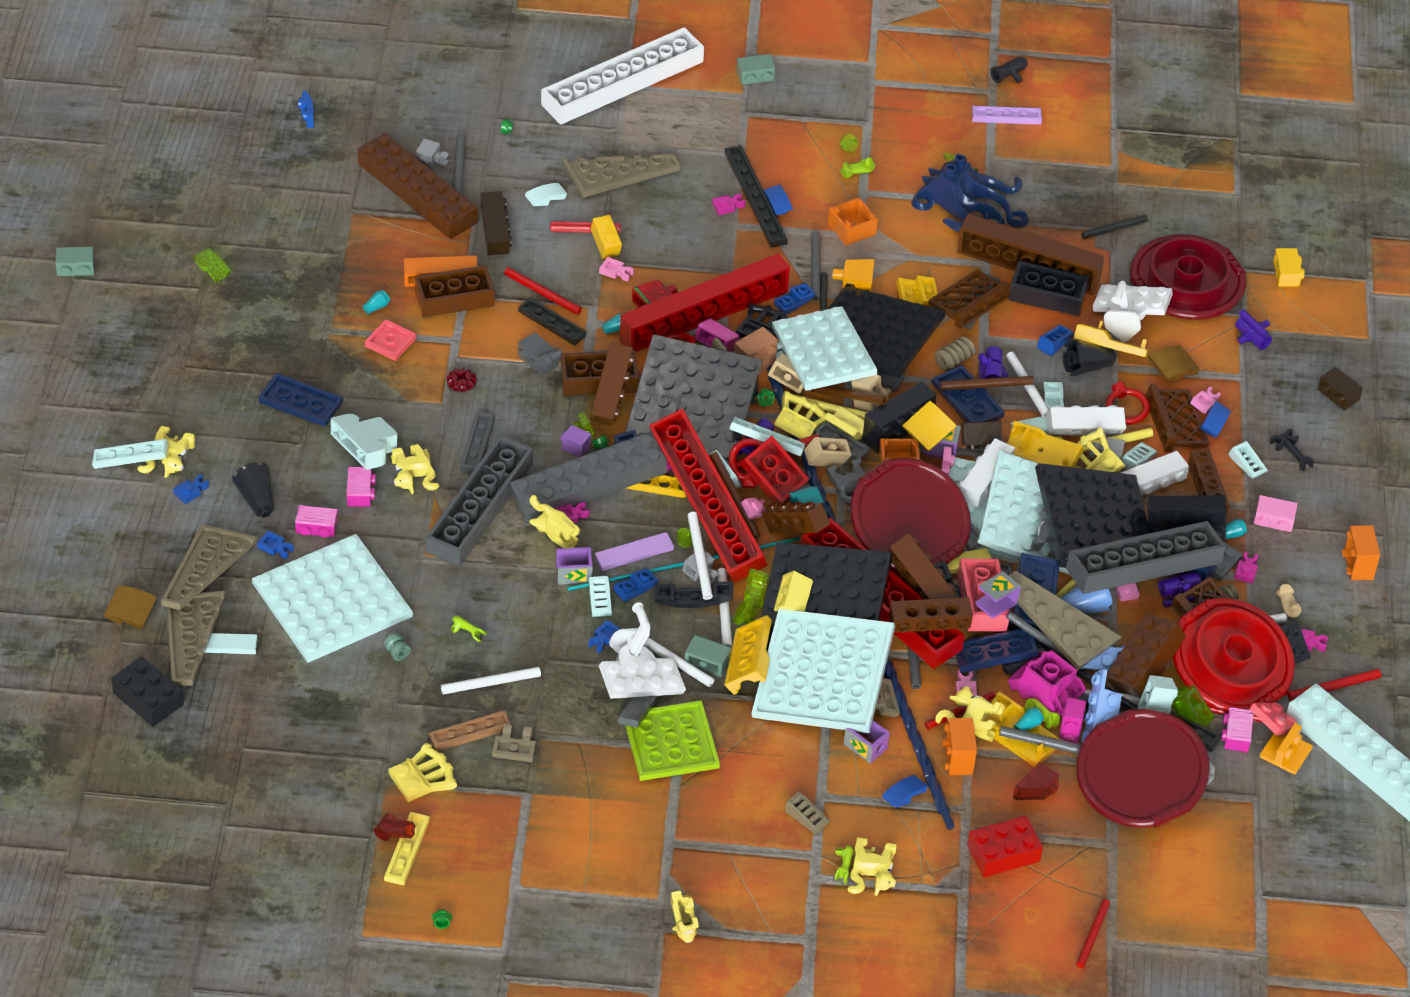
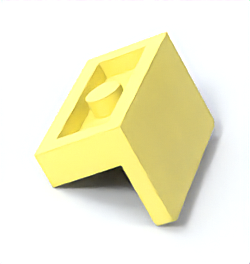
M840 406L834 415L828 412L824 417L826 422L857 441L862 438L864 420Z
M796 571L784 574L774 610L777 612L779 609L805 612L813 580Z

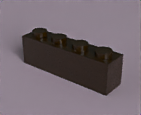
M502 191L481 192V212L487 256L509 254V247H512V236H508L510 234V223H506L509 221L508 211H505L507 209V200L503 198Z

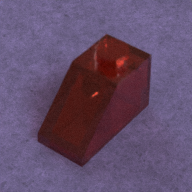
M1039 762L1015 786L1013 799L1045 800L1050 794L1053 795L1058 790L1059 775Z

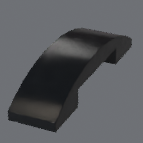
M733 581L714 582V587H711L713 597L708 600L703 599L701 588L676 589L675 584H655L654 600L663 605L680 608L714 606L733 599L734 583Z

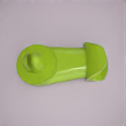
M871 157L853 164L845 162L840 171L845 178H850L853 174L872 172L875 169V163Z
M455 615L452 618L454 624L451 627V631L453 633L458 632L462 628L471 632L473 638L478 642H481V633L484 635L488 634L487 631L476 627L461 616Z
M1030 698L1026 701V705L1023 707L1025 712L1029 708L1036 707L1044 717L1043 722L1046 723V728L1058 726L1060 721L1058 713L1050 712L1036 698Z
M847 845L845 849L836 848L835 853L842 857V866L836 871L835 880L844 878V884H848V874L854 849L850 845Z

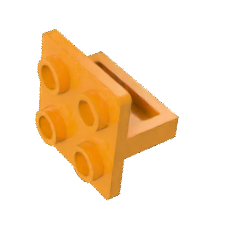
M1294 723L1287 735H1276L1275 733L1272 735L1260 753V758L1292 774H1296L1313 746L1302 740L1303 736L1300 735L1302 726Z

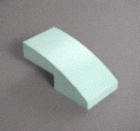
M559 183L542 185L525 194L533 206H548L550 200L565 199L567 195Z
M1043 382L1044 402L1050 410L1051 407L1057 405L1064 407L1062 382Z

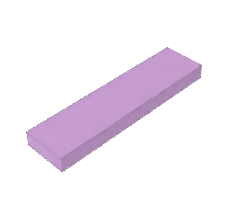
M972 106V122L1040 125L1042 123L1041 108Z
M667 532L597 552L595 553V559L601 571H605L674 550V545Z

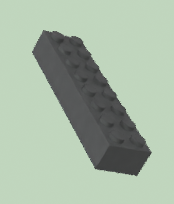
M648 432L510 482L511 497L525 524H528L531 519H536L543 513V511H538L531 505L530 498L532 495H536L541 504H548L554 509L568 504L575 507L581 502L586 503L667 473V460L653 433Z
M499 435L425 537L426 553L461 566L510 497V482L523 478L532 466L533 448Z
M1205 521L1069 551L1066 569L1081 592L1086 594L1221 564L1226 546L1209 522Z

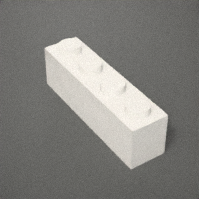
M1057 405L1051 407L1047 413L1048 435H1088L1097 431V428L1100 427L1103 428L1105 435H1120L1126 429L1124 407H1117L1115 405L1108 407L1096 405L1090 407L1078 405L1063 407Z
M996 438L991 444H987L984 454L977 458L975 466L968 470L965 480H961L958 484L968 504L977 508L981 505L989 493L997 454L1001 450L1014 455L1015 447Z
M1175 451L1121 473L1136 475L1140 493L1143 496L1187 479L1189 465Z

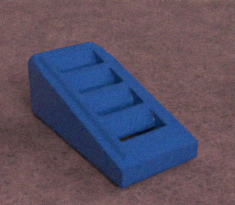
M1058 325L1039 338L1037 348L1052 356L1074 336V332L1062 325Z

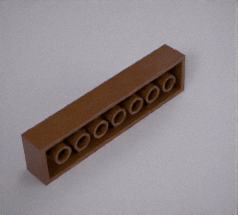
M386 133L358 148V164L449 239L454 238L478 223V207Z
M970 214L966 216L960 229L957 252L959 254L1013 271L1016 270L1018 261L1089 276L1086 293L1089 295H1094L1100 283L1104 256Z

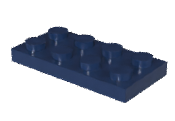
M963 365L932 378L931 384L965 422L997 421L1004 417L1005 412L984 388L941 390L940 381L975 379Z
M276 373L258 397V402L326 427L342 405L343 397Z
M1022 553L1018 572L1056 595L1059 574L1057 561ZM1018 604L1013 607L1015 615L1035 629H1040Z
M1023 629L965 640L963 650L956 654L960 673L1039 657L1034 637Z

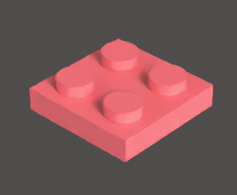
M385 319L366 339L365 347L396 361L416 340V333Z
M1276 702L1253 703L1249 709L1276 735H1287L1294 723L1297 724V720L1287 715L1283 711L1284 708Z

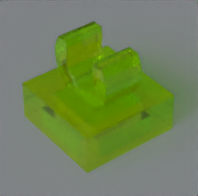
M585 412L577 414L580 421H576L571 425L591 433V437L595 436Z
M747 599L737 607L733 622L740 625L742 622L748 624L755 621L753 618L758 615V612L752 609L754 602Z

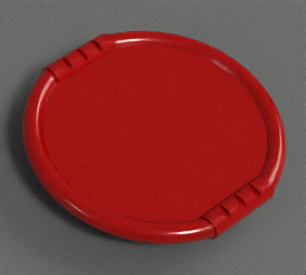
M1215 598L1205 600L1179 618L1177 624L1186 637L1172 659L1182 682L1202 702L1217 710L1228 713L1229 707L1249 710L1253 703H1274L1287 695L1295 670L1293 650L1282 628L1263 610L1241 600Z

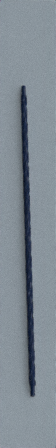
M770 365L768 368H766L768 373L770 372L773 365ZM767 375L782 411L784 387L782 383ZM790 434L792 439L800 440L799 438ZM803 449L802 463L807 472L809 484L818 488L828 519L832 518L835 521L834 513L826 499L822 483L817 477V470L815 466L808 464ZM888 657L884 671L885 678L891 679L900 716L903 719L923 775L932 793L938 813L942 815L947 829L951 830L955 826L949 813L950 807L946 803L941 784L936 778L931 759L926 753L925 744L920 732L917 730L912 711L907 705V699L901 684L898 682L893 663Z

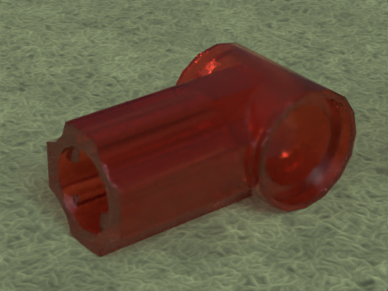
M387 813L373 829V832L383 841H388L391 837L411 839L415 835L416 826L413 821L399 820L394 815Z

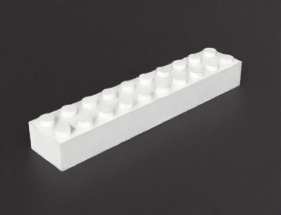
M685 27L541 89V105L561 125L702 63L704 46Z

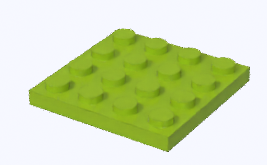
M702 700L652 708L637 728L625 725L640 781L720 768V762Z

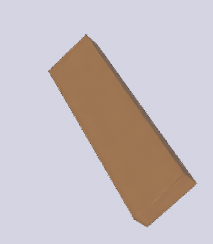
M504 710L429 732V739L434 750L438 752L502 733L504 724H512Z

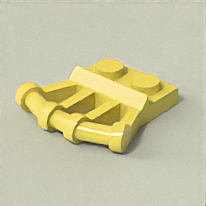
M784 391L782 395V411L774 425L799 439L811 436L814 430L825 422L824 417L827 413L819 408L817 403H811L806 400V397L792 395L789 391ZM789 401L797 403L794 411L789 409ZM802 406L809 409L805 417L798 414ZM813 413L820 418L814 422L810 420Z
M1102 427L1097 428V431L1086 436L1083 435L1077 443L1082 445L1083 448L1087 445L1097 456L1096 459L1090 462L1083 453L1081 454L1080 458L1087 465L1085 469L1118 473L1126 466L1110 449ZM1100 438L1104 451L1100 453L1091 441Z
M425 743L412 759L407 758V761L389 768L390 777L408 802L430 792L451 790L457 786L456 780L453 778V766L447 763V758L443 753L434 750L429 743ZM427 755L433 758L418 765ZM437 766H440V767H441L440 769H438V770H436V771H434V772H431V773H429V774H427V775H425V776L422 774V773H424V772H426V771H428V770H431V769H433V768H435V767H437ZM445 776V781L431 783Z

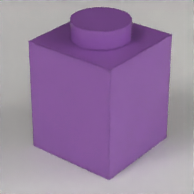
M571 425L561 436L562 450L577 457L584 456L591 447V433Z

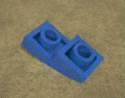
M303 91L302 98L298 99V108H301L303 120L307 121V128H314L313 103L307 91Z
M780 184L764 189V193L776 215L786 214L788 211L793 210Z
M805 282L790 288L789 294L774 299V305L786 315L810 301L815 296V292Z
M1215 401L1200 429L1216 438L1231 411Z
M646 568L633 572L628 580L615 583L613 590L625 602L648 591L658 583V579Z
M911 775L890 787L883 793L882 798L897 808L909 804L912 796L926 792L928 785L915 775Z

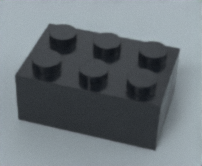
M143 656L111 678L113 694L152 727L184 705L182 689Z

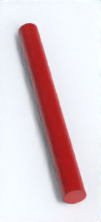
M989 692L981 697L991 701L996 696L994 692ZM968 706L957 707L951 710V712L957 717L964 714ZM944 717L940 723H936L934 718L925 722V727L929 730L948 721V719Z
M1103 899L1076 964L1079 968L1085 967L1109 908L1110 901L1108 899Z

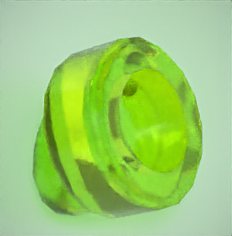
M844 135L840 139L839 146L846 152H852L857 148L858 140L854 135Z
M680 528L678 530L677 542L680 546H693L690 529Z

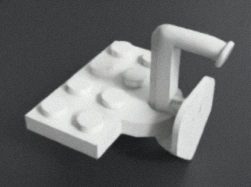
M1120 281L1118 286L1110 284L1101 285L1093 304V312H1106L1104 315L1105 328L1122 342H1127L1140 331V320L1147 314L1165 315L1173 295L1172 288L1126 285L1125 281Z
M640 602L635 603L632 607L640 622L639 628L616 631L609 641L610 646L618 653L616 661H603L599 665L609 696L612 699L684 694L686 688L674 657L655 658L653 653L643 646L650 636L651 627L643 608L644 606Z

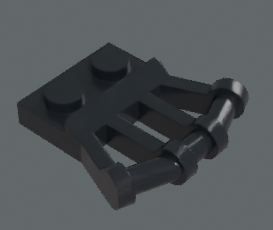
M749 303L747 317L737 328L736 334L740 338H744L764 327L777 338L772 328V322L787 319L788 317L784 315L783 311L772 309V306H760ZM753 312L760 313L756 319L752 318ZM772 316L768 324L763 323L766 317Z

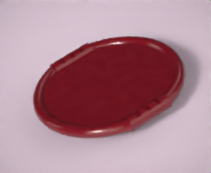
M1174 234L1154 239L1138 250L1130 266V282L1133 286L1172 288L1173 295L1165 314L1176 318L1202 320L1220 316L1234 308L1240 302L1246 290V271L1230 249L1201 236Z
M913 458L886 459L859 478L853 491L850 505L851 521L857 538L867 550L888 552L890 546L909 533L911 537L914 536L919 541V547L923 553L927 552L930 555L933 565L943 561L948 565L963 554L971 529L969 507L958 485L938 467ZM891 562L890 569L899 572Z
M1129 709L1095 725L1081 745L1076 764L1078 784L1088 803L1105 818L1115 823L1135 828H1157L1190 812L1202 797L1210 773V762L1206 747L1195 730L1180 718L1154 709Z

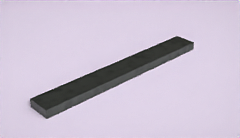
M742 146L725 148L724 153L770 248L787 245L788 239Z

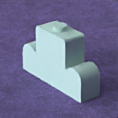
M345 414L331 418V435L366 470L383 466L386 463V453H390L392 449L397 448V432L381 417L359 422V417L354 414Z

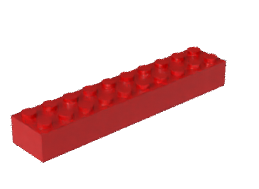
M778 253L620 315L619 341L622 345L632 347V350H635L636 353L648 348L647 345L651 344L653 334L664 337L673 333H687L697 329L699 323L701 324L710 318L717 321L749 308V303L758 305L788 293L790 266Z
M683 408L649 425L672 472L694 512L697 513L704 531L733 583L767 567L768 565L761 549Z
M829 518L830 524L817 533H805L801 539V544L867 550L832 518ZM891 570L889 571L880 621L890 622L889 609L891 601L924 600ZM959 629L894 633L896 637L933 669L961 652L965 635Z

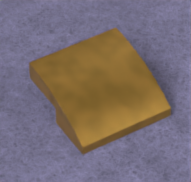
M1181 345L1157 350L1147 357L1167 382L1181 381L1183 375H1197L1200 371V368Z
M118 585L103 617L119 625L125 622L141 630L157 596L136 588Z

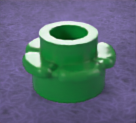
M510 118L503 119L501 133H505V135L508 132H512L513 122H510Z
M764 388L758 393L757 400L761 406L766 407L773 404L775 396L772 390Z
M606 435L600 436L592 440L594 445L592 448L604 449L608 447L607 443L610 440L607 439Z
M444 909L436 911L431 917L434 926L439 929L449 927L452 914Z

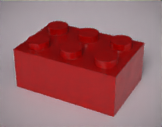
M773 436L768 438L739 463L772 502H784L789 497L790 492L798 490L809 480Z
M1027 815L969 831L967 846L983 878L1037 863L1041 860L1043 846Z

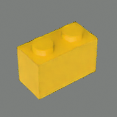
M606 215L594 218L590 230L602 260L607 257L619 256L622 243L611 216Z
M1276 248L1273 263L1278 286H1300L1301 279H1304V268H1301L1302 258L1298 255L1297 248Z

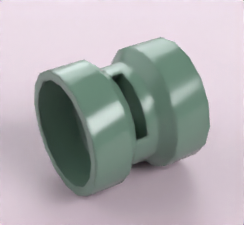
M393 633L384 641V646L388 651H391V655L396 661L405 659L411 652L410 646L404 642V638L400 633Z

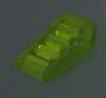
M750 568L744 596L745 605L762 609L767 592L769 574Z

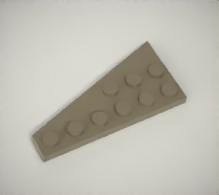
M674 154L652 155L649 158H641L640 155H636L634 158L625 159L624 156L596 157L595 160L578 158V161H569V158L562 159L564 168L583 198L680 171L681 166Z
M201 524L161 600V606L181 610L257 543V537Z
M1014 571L1009 575L1021 586L1017 604L1077 671L1121 640L1122 637L1019 572Z
M226 591L199 593L181 610L167 607L172 681L177 686L194 684L224 603Z

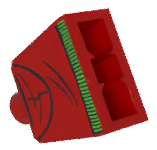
M655 280L632 287V301L640 308L678 293V290L674 284L666 287L660 280Z

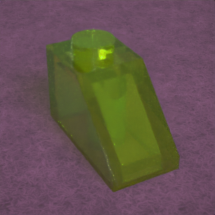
M1195 686L1177 688V697L1171 705L1175 713L1207 727L1215 716Z

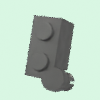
M536 332L518 342V356L520 359L527 362L541 376L559 366L562 351L559 348L554 349Z

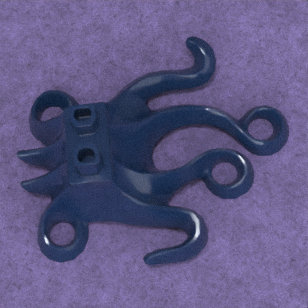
M958 153L951 162L944 163L940 170L928 169L931 176H922L925 186L917 192L911 202L912 206L920 211L931 209L934 203L940 205L962 221L958 222L949 218L943 219V223L959 232L966 216L970 212H979L983 215V219L993 218L998 221L997 223L1005 225L1003 216L996 208L986 203L974 201L977 198L991 199L999 203L1005 210L1006 221L1010 226L1022 228L1028 224L1026 212L1022 210L1012 211L1006 198L990 188H996L1007 194L1017 193L1022 187L1020 177H1015L1014 186L1009 187L993 177L978 173L971 167V163L966 162V157ZM925 199L928 201V203L923 204L918 200ZM1013 216H1020L1022 220L1014 219Z

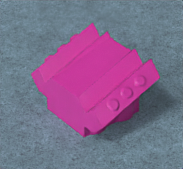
M1038 651L1039 657L1029 659L1008 679L1011 690L1019 691L1021 698L1026 700L1036 698L1050 712L1058 713L1061 716L1064 713L1066 699H1078L1086 691L1082 680L1076 676L1077 670L1054 651Z

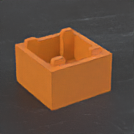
M860 197L829 208L828 225L845 246L876 235L878 219Z
M880 439L879 464L886 459L893 458L920 460L918 441L916 439Z
M1373 525L1350 526L1349 531L1346 533L1345 548L1341 552L1342 556L1346 559L1348 567L1346 568V573L1350 575L1351 580H1374L1380 558Z
M949 718L948 724L944 726V730L947 731L946 739L942 740V746L946 747L947 756L945 770H948L949 775H973L977 753L973 718Z

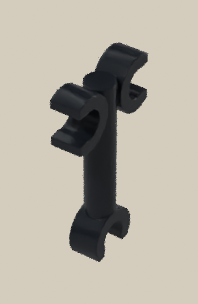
M1288 429L1285 434L1280 436L1274 435L1271 437L1270 444L1278 443L1276 451L1282 450L1284 445L1300 462V470L1305 471L1306 464L1313 468L1314 460L1310 457H1304L1294 446L1298 442L1299 436L1291 437L1293 429Z

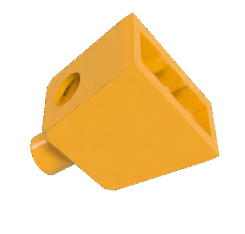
M874 259L846 260L844 269L833 268L832 279L843 280L842 289L845 286H852L871 291Z

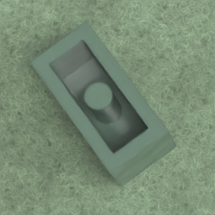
M770 54L737 58L736 72L741 85L774 81L775 65Z
M93 247L56 248L57 276L94 275L95 259Z
M694 635L685 651V661L702 671L722 677L729 664L731 647Z

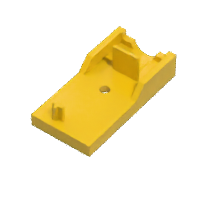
M1100 321L1099 328L1077 324L1074 339L1142 357L1149 355L1150 349L1145 348L1147 340L1143 339L1141 347L1113 340L1108 330L1102 329L1104 321Z
M1018 421L1013 422L1010 438L1006 443L1015 447V456L1035 463L1074 467L1084 451L1082 445L1047 435L1040 428Z
M767 615L735 630L725 686L734 695L741 688L742 681H766L770 662L766 647L772 621Z
M999 691L991 704L995 702L1003 703L1005 705L1003 714H987L985 722L992 720L996 723L991 731L995 732L993 739L1037 768L1056 749L1045 747L1043 743L1037 745L999 736L1001 726L1014 729L1013 725L1025 713L1022 706ZM1041 725L1026 731L1060 739Z

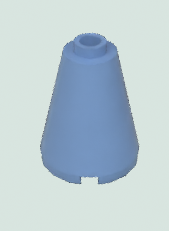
M1076 586L1060 598L1086 615L1112 610L1109 607L1112 605L1109 589L1083 594L1079 587Z

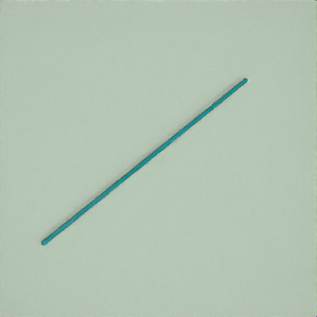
M796 537L777 542L791 543L800 541L801 538ZM777 542L759 545V548L776 546ZM718 554L712 556L714 559L719 558ZM684 562L649 569V571L653 573L684 565ZM632 573L611 577L609 582L630 578ZM589 582L575 586H570L567 588V590L570 591L588 587Z

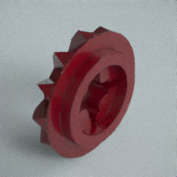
M463 367L461 370L455 368L454 371H449V375L446 378L447 385L452 390L458 392L471 390L476 385V375L471 372V369L465 370Z

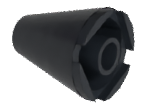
M1076 339L1068 340L1065 344L1067 351L1063 352V365L1065 371L1070 372V376H1078L1110 367L1116 361V353L1112 348Z
M257 462L239 468L235 477L234 475L232 476V481L254 513L259 517L265 518L274 511L270 470L266 463L258 465Z

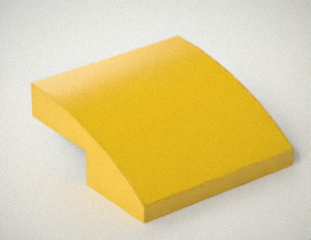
M917 275L915 280L898 278L896 281L899 299L932 307L928 304V300L938 294L933 277Z
M929 401L905 422L902 427L929 452L955 429L956 425L934 403Z

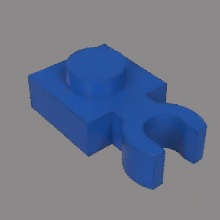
M200 474L195 477L193 482L188 479L173 488V492L183 503L187 504L201 495L200 490H206L209 487V481L202 482L203 475Z
M267 531L257 542L258 549L273 556L279 553L284 559L288 558L287 550L294 552V546L291 543H285L283 537Z
M606 620L594 631V637L589 639L588 647L591 648L594 644H597V652H601L604 644L610 646L609 641L616 631L621 630V628Z

